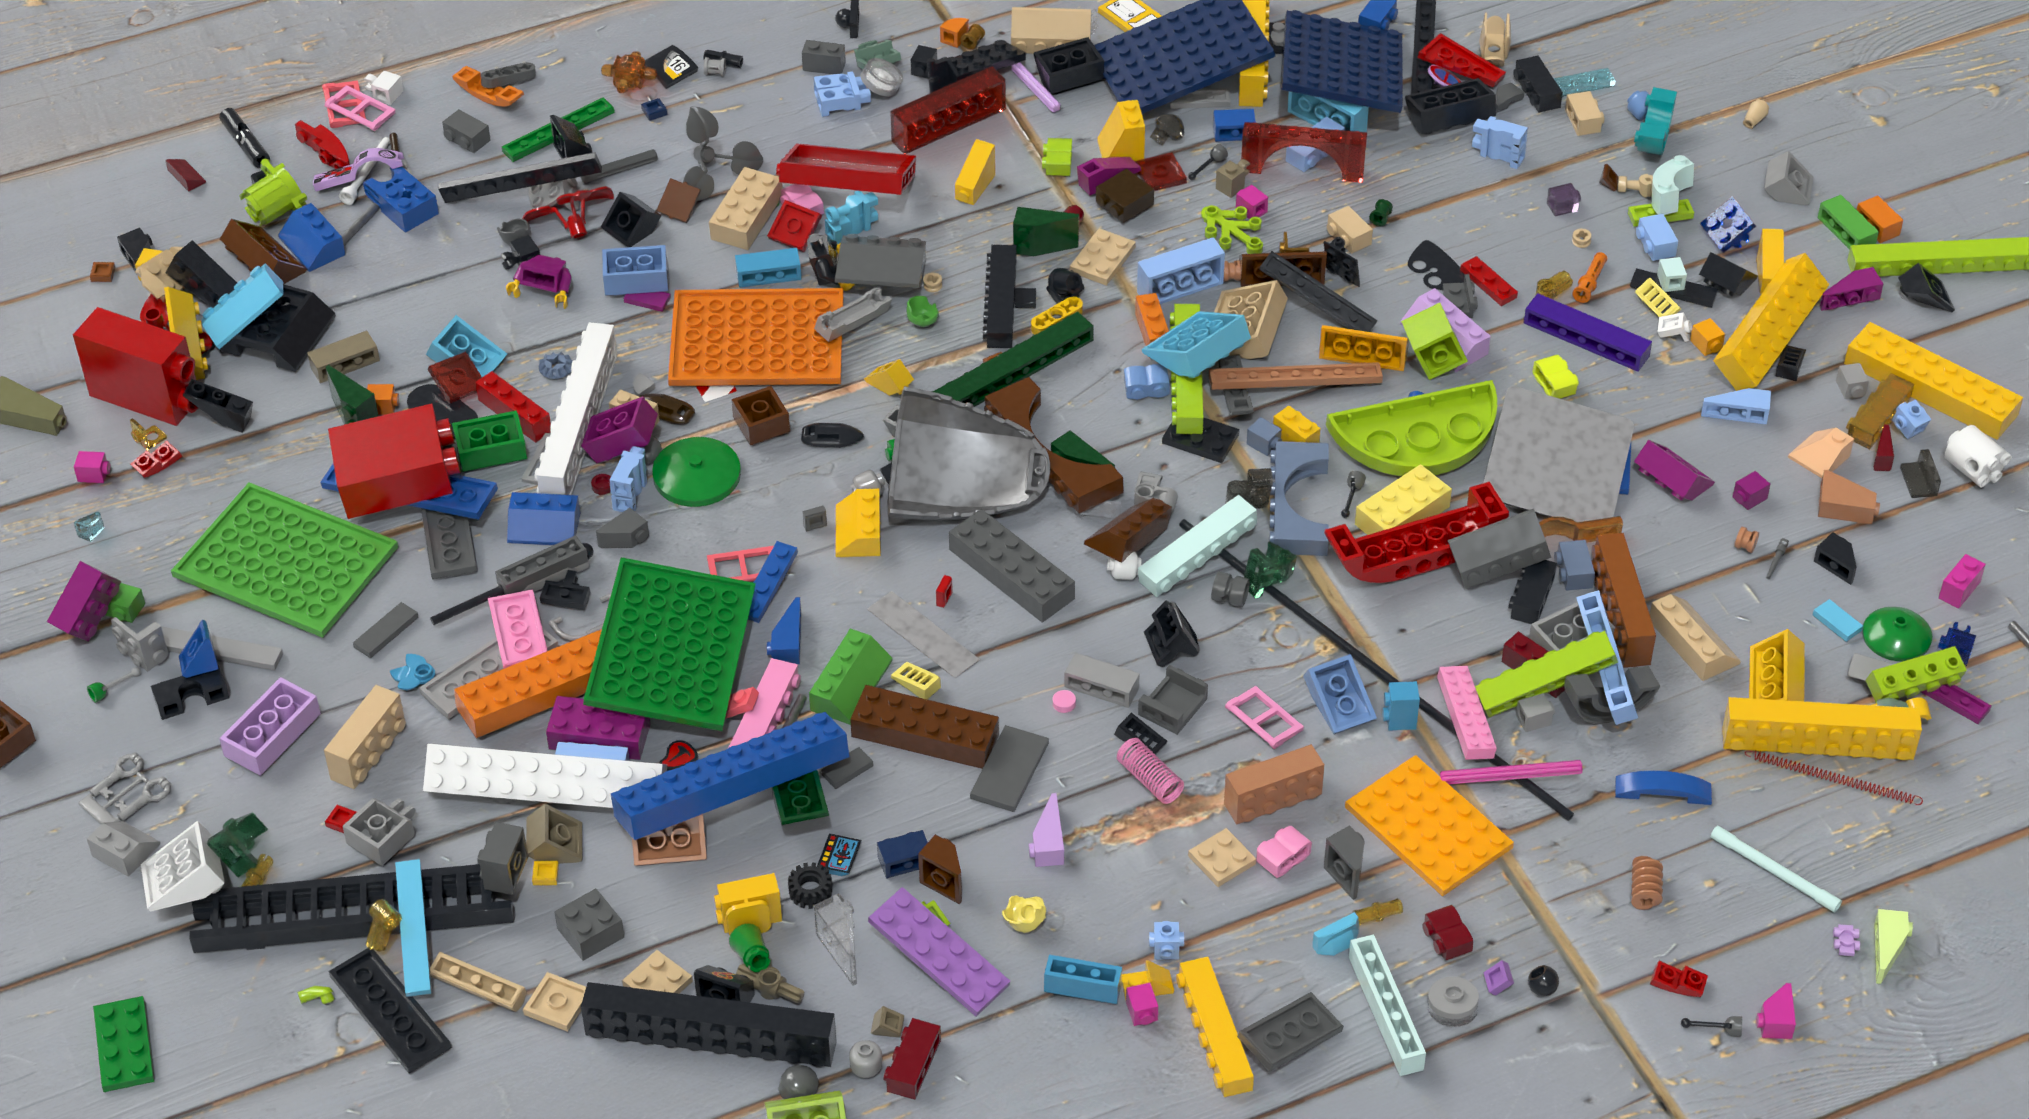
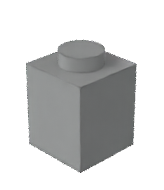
M1861 364L1839 366L1836 382L1844 399L1865 396L1869 380Z
M1544 693L1518 700L1516 716L1525 732L1552 724L1555 709Z

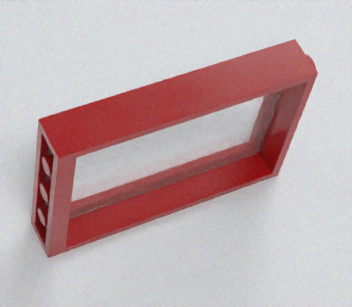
M796 143L785 157L781 159L780 163L777 164L776 175L779 176V182L902 195L915 176L916 156Z

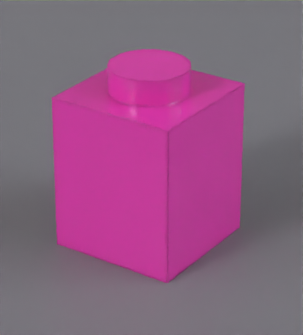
M1251 184L1236 193V207H1245L1248 219L1261 217L1268 212V196Z
M79 451L74 464L77 481L87 483H104L106 475L110 473L111 468L110 462L106 459L105 452Z
M1151 983L1127 987L1126 1004L1133 1025H1148L1158 1021L1159 1006Z

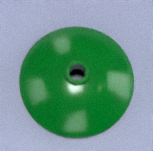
M1884 607L1873 611L1865 619L1862 629L1863 639L1874 653L1885 659L1899 662L1923 656L1929 650L1933 638L1932 630L1927 621L1916 612L1902 607Z

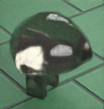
M1174 114L1158 116L1155 119V129L1150 138L1162 146L1168 137L1174 141L1183 139L1185 135L1183 121Z

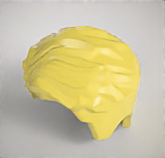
M1015 895L1009 898V903L1006 909L1002 910V915L1014 930L1028 933L1035 930L1046 918V907L1041 897L1023 898Z

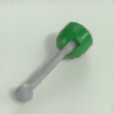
M135 667L130 673L106 685L95 682L87 686V692L92 701L96 703L105 698L108 688L132 676H139L141 670Z

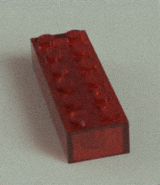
M991 66L891 110V141L903 154H908L1006 110L1005 78Z

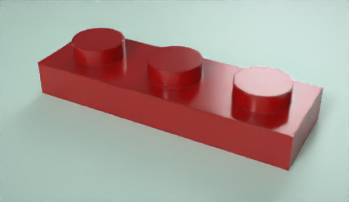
M1478 256L1461 264L1460 271L1464 274H1469L1470 280L1500 306L1517 298L1518 291Z

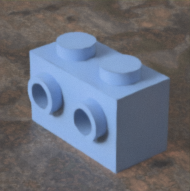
M1664 214L1639 218L1636 236L1642 241L1644 251L1649 254L1651 260L1676 257L1678 240Z

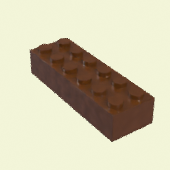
M865 685L850 719L851 737L983 769L999 737L998 716Z

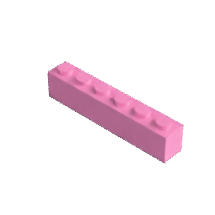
M771 658L756 689L759 694L752 710L745 712L729 747L742 744L752 738L763 736L777 729L778 722L783 721L786 705L791 704L794 689L800 685L801 675L798 674L797 664Z

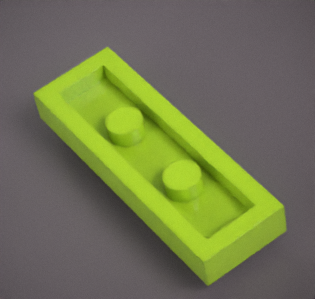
M1682 199L1678 201V212L1664 216L1667 222L1694 218V211L1689 199ZM1652 204L1628 207V215L1633 227L1639 225V218L1658 215L1653 209Z

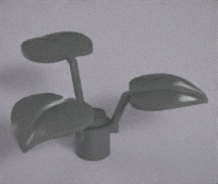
M691 106L686 122V133L691 141L700 143L694 149L693 154L702 168L698 166L690 168L685 174L683 183L687 182L688 185L700 189L701 192L697 201H701L710 197L714 190V180L712 176L707 174L708 169L704 162H711L714 157L731 159V169L739 175L744 167L758 170L763 164V157L758 148L748 141L737 143L732 151L733 156L715 154L713 148L706 145L709 143V138L717 135L719 129L718 121L708 110Z

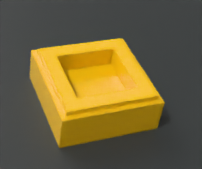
M534 861L533 885H557L558 861Z

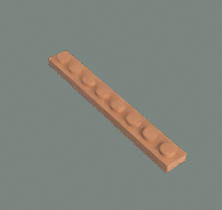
M1379 363L1209 369V380L1212 390L1382 383L1383 380Z

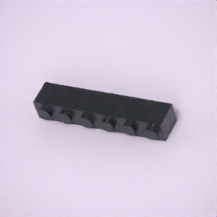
M991 244V253H987V266L990 267H986V280H989V282H985V295H989V297H984V309H988V312L984 311L983 324H987V326H983V339H987V348H1012L1017 245Z

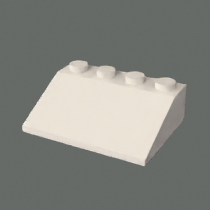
M199 821L195 822L141 864L146 904L150 912L206 898L211 893L218 892L225 883L217 840Z

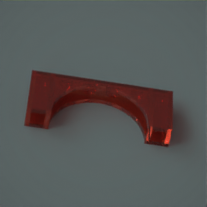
M1244 122L1241 160L1245 159L1250 162V165L1246 167V169L1250 170L1249 173L1261 174L1265 161L1276 151L1291 146H1308L1327 153L1336 161L1342 172V181L1363 183L1367 132Z

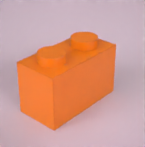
M1878 195L1858 203L1856 210L1879 231L1877 238L1879 243L1900 235L1903 219Z

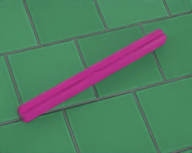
M1581 760L1446 770L1440 772V778L1448 784L1574 775L1581 774L1583 767Z

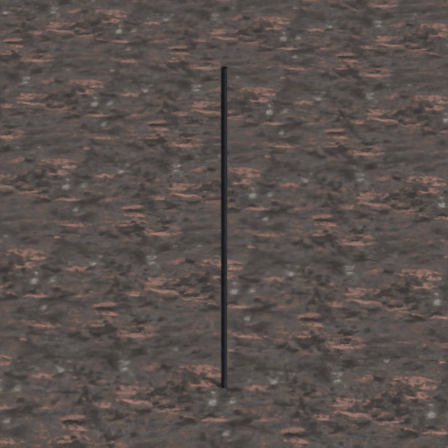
M1185 519L1179 523V526L1186 532L1195 527ZM1224 548L1218 554L1219 557L1346 653L1351 654L1355 660L1388 685L1392 682H1400ZM1420 697L1419 708L1457 736L1452 720ZM1495 754L1493 759H1488L1495 766L1510 765L1497 754ZM1514 779L1568 821L1574 816L1571 810L1530 779Z

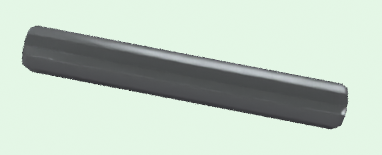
M652 149L601 165L602 173L582 176L580 178L583 183H588L657 161V153Z

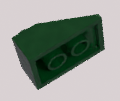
M1017 207L1013 221V245H1017V255L1034 257L1078 248L1079 214Z
M330 365L325 367L331 397L344 425L378 417L374 393Z
M818 770L771 787L776 812L781 825L829 816Z

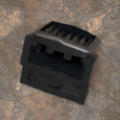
M1165 600L1152 614L1154 622L1144 631L1156 664L1163 668L1179 652L1195 657L1200 651L1197 635L1175 602L1171 601L1169 603V601Z

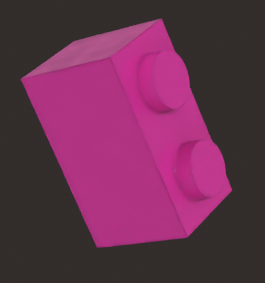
M1965 554L1943 580L1939 599L1959 609L1980 584L1986 564Z

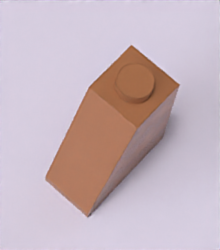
M1824 470L1820 485L1818 517L1872 524L1874 516H1878L1880 503L1876 502L1877 493L1829 470Z

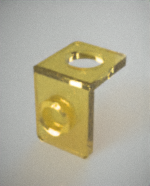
M130 419L132 438L146 450L167 439V435L156 425L145 430L136 420ZM156 433L159 436L155 440H148L147 435Z

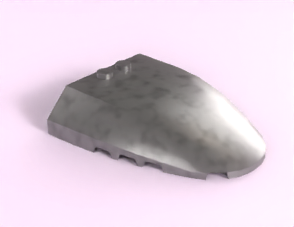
M904 386L897 416L887 508L889 517L924 520L969 518L980 509L989 515L1019 509L1039 497L1049 480L1050 460L1046 448L1040 445L1033 433L1009 419L1004 420L993 415L989 410L984 411L976 408L971 403H962L953 400L950 396Z

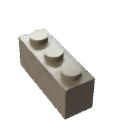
M367 330L307 352L310 368L319 383L328 381L325 368L327 365H330L342 374H347L380 361L377 345Z

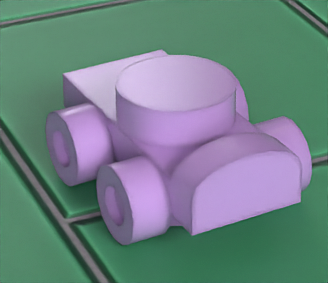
M1838 924V927L1833 928V937H1838V939H1834V949H1839V955L1854 956L1855 950H1860V941H1854V938L1859 939V929H1853V925Z

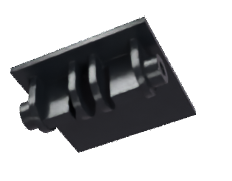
M1336 237L1330 244L1324 241V251L1327 252L1326 268L1331 273H1336L1344 278L1346 282L1360 287L1358 260L1346 253L1344 239Z

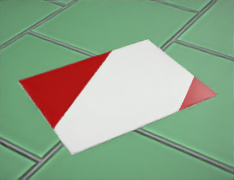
M734 385L696 386L705 402L737 392Z

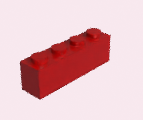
M493 371L475 382L478 400L493 412L501 414L517 410L522 432L536 443L543 438L545 433H551L550 414Z

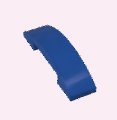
M1637 771L1621 774L1615 778V798L1639 799L1640 794L1687 797V803L1712 804L1711 783L1695 776L1670 771Z

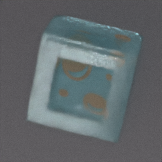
M98 511L74 522L77 536L89 542H92L104 529L101 514Z

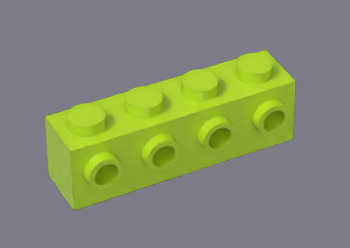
M1956 646L1873 670L1865 681L1877 703V700L1884 698L1897 700L1904 696L1912 698L1921 691L1927 690L1932 692L1944 684L1949 686L1955 685L1962 680L1961 678L1967 669Z

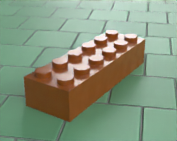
M1624 533L1597 535L1596 543L1592 545L1593 560H1591L1595 571V588L1600 590L1608 620L1615 627L1613 636L1623 668L1651 665L1656 633Z

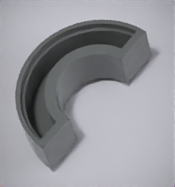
M1649 666L1628 668L1625 673L1636 711L1643 708L1660 688V684ZM1588 674L1566 676L1565 692L1580 718L1595 724L1614 722L1604 687H1594Z

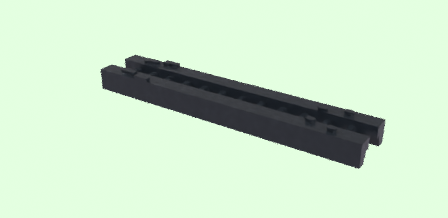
M480 864L421 870L424 899L432 898V908H424L426 931L514 922L512 901L492 902V892L496 891L484 889L483 879L480 878ZM396 872L222 888L214 894L211 893L206 898L192 901L195 921L210 919L212 929L190 931L189 939L193 953L243 948L255 950L265 949V946L401 933L399 911H394V902L398 901ZM481 893V903L467 904V895ZM452 896V898H457V905L443 906V897ZM385 903V912L369 914V904ZM360 905L359 915L344 916V906ZM335 907V917L320 918V909ZM311 910V919L295 921V911ZM286 912V922L270 923L271 913ZM261 914V925L246 926V916ZM236 917V926L221 928V918Z

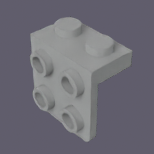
M572 178L529 187L531 210L543 206L551 207L557 203L556 199L559 196L576 192V179ZM574 201L575 209L578 210L579 202ZM570 203L564 204L572 211Z
M115 617L111 620L113 625L112 633L118 642L116 644L117 649L121 654H127L136 666H141L148 672L169 657L162 628L157 622H153L136 634L118 618Z

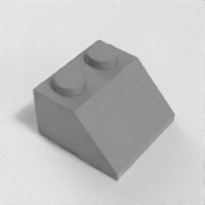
M1789 151L1770 160L1765 181L1766 192L1779 202L1809 205L1813 176Z
M124 821L102 823L87 838L92 857L128 877L160 845V841Z

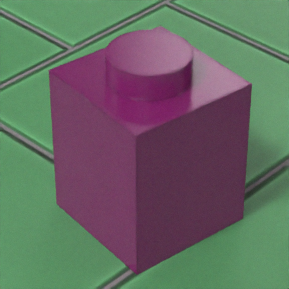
M1754 471L1735 482L1733 498L1737 503L1749 510L1768 499L1771 484L1758 472Z

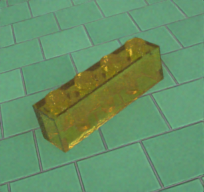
M1892 373L1886 380L1882 379L1877 391L1869 395L1867 403L1865 405L1862 404L1857 411L1856 417H1851L1847 423L1846 429H1848V435L1854 438L1853 442L1870 450L1880 438L1884 424L1890 425L1893 422L1891 419L1896 413L1895 409L1903 402L1908 403L1910 401L1914 384Z

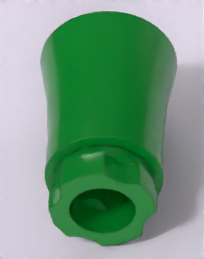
M742 924L735 928L729 938L731 949L739 955L745 966L751 971L760 972L763 969H767L771 960L759 927L754 924Z

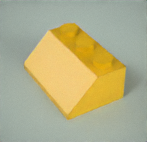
M856 489L836 504V557L881 556L879 489Z

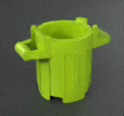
M268 159L261 161V170L264 171L266 177L249 186L239 195L240 200L246 199L247 207H245V210L255 223L260 221V227L270 223L289 210L293 212L307 204L305 201L308 200L306 194L301 192L293 177L283 168L285 165L280 163L273 167Z

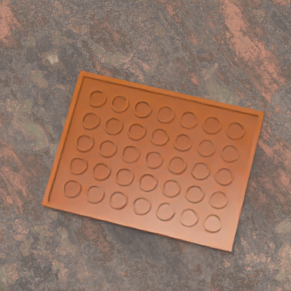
M843 288L675 290L668 385L841 384L842 335L828 342L814 328L819 316L843 307Z

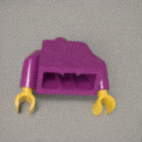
M538 255L522 262L513 277L514 282L506 285L508 296L513 292L515 298H518L521 294L519 284L555 293L560 292L554 297L555 307L557 308L559 302H564L563 306L566 309L568 306L566 294L569 293L572 276L569 269L566 268L565 260H561L558 257L552 258Z

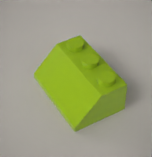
M840 1090L765 1102L767 1119H846L843 1096Z

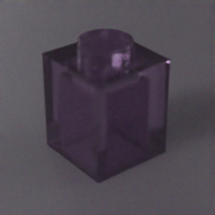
M1572 183L1548 189L1547 205L1555 217L1578 211L1581 195Z

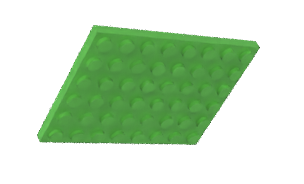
M249 482L174 566L171 573L172 577L323 638L398 548V542Z

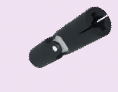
M233 108L224 109L219 115L220 121L237 141L253 165L261 168V161L263 159L270 161L269 154Z

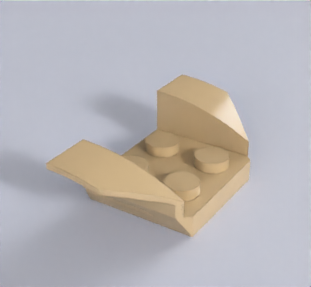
M183 247L166 249L139 266L135 271L141 278L142 286L163 302L166 301L164 287H171L180 291L185 289L184 286L165 273L175 254Z

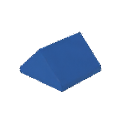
M203 619L179 655L183 677L188 678L219 669L208 625Z

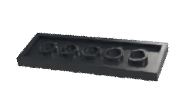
M371 946L329 971L330 978L409 1074L452 1048L451 1042L414 997H406L404 985Z

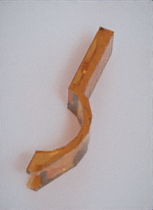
M1621 516L1576 522L1565 517H1550L1543 519L1539 524L1544 537L1561 535L1573 541L1586 540V543L1596 541L1597 535L1622 533L1623 520Z

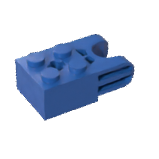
M402 166L395 169L390 167L391 180L380 182L370 178L363 182L367 197L381 208V212L405 233L439 214L436 195Z

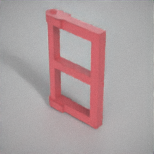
M358 80L323 84L322 89L325 102L330 98L329 92L340 91L346 85L360 92ZM358 98L342 100L337 105L341 107L358 106L362 100ZM327 108L331 128L359 124V122L349 117L334 119L333 110ZM364 110L359 113L363 118H365Z
M774 546L707 555L709 572L711 575H717L715 562L739 559L742 576L730 578L748 582L755 581L759 573L747 574L745 558L761 555L769 556Z

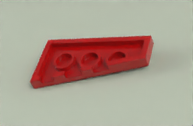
M1441 33L1419 51L1417 57L1470 79L1479 78L1484 84L1493 88L1504 79L1506 74L1502 69Z

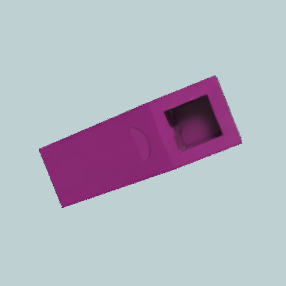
M1130 157L1093 158L1077 166L1078 183L1091 196L1096 193V186L1126 168L1135 174L1141 171V167Z
M1874 267L1855 270L1823 292L1820 310L1824 311L1878 300L1881 298L1884 284Z

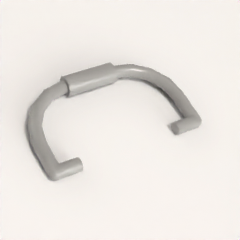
M611 593L600 597L601 603L610 600ZM561 616L549 622V625L556 634L569 641H574L601 630L603 624L586 631L585 634L569 635L565 634L557 626L558 623L563 621Z

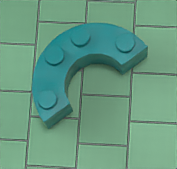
M1653 87L1651 95L1647 94L1645 106L1648 107L1645 123L1641 122L1639 131L1636 130L1634 138L1637 151L1663 155L1672 121L1677 91Z

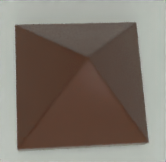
M1609 164L1604 165L1599 183L1612 191H1616L1619 176Z

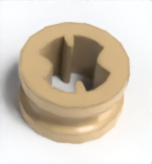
M1582 228L1575 230L1572 243L1579 248L1588 247L1591 244L1590 231Z
M928 273L924 276L923 282L926 291L938 292L941 290L942 277L940 274Z

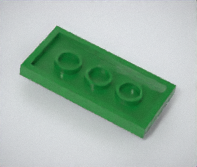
M139 996L93 1006L103 1092L155 1082L144 997Z

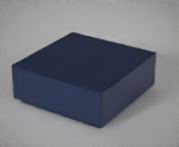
M660 98L641 104V109L649 121L668 115L667 109Z

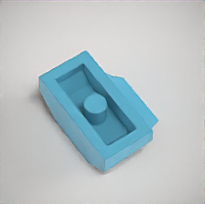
M1354 912L1314 932L1312 948L1317 954L1331 956L1350 948V940L1357 939L1359 934V917Z

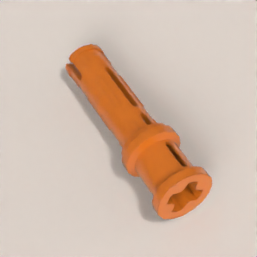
M1596 253L1586 274L1580 277L1578 286L1572 292L1576 301L1586 303L1590 300L1591 292L1597 287L1596 280L1608 260L1604 253Z

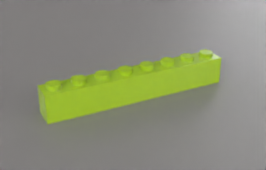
M1174 304V312H1170V325L1174 326H1170V330L1199 312L1200 304ZM1171 371V381H1175V383H1171V396H1175L1172 397V410H1176V412H1172V425H1176V434H1203L1202 372L1195 378H1189L1188 376L1177 375Z

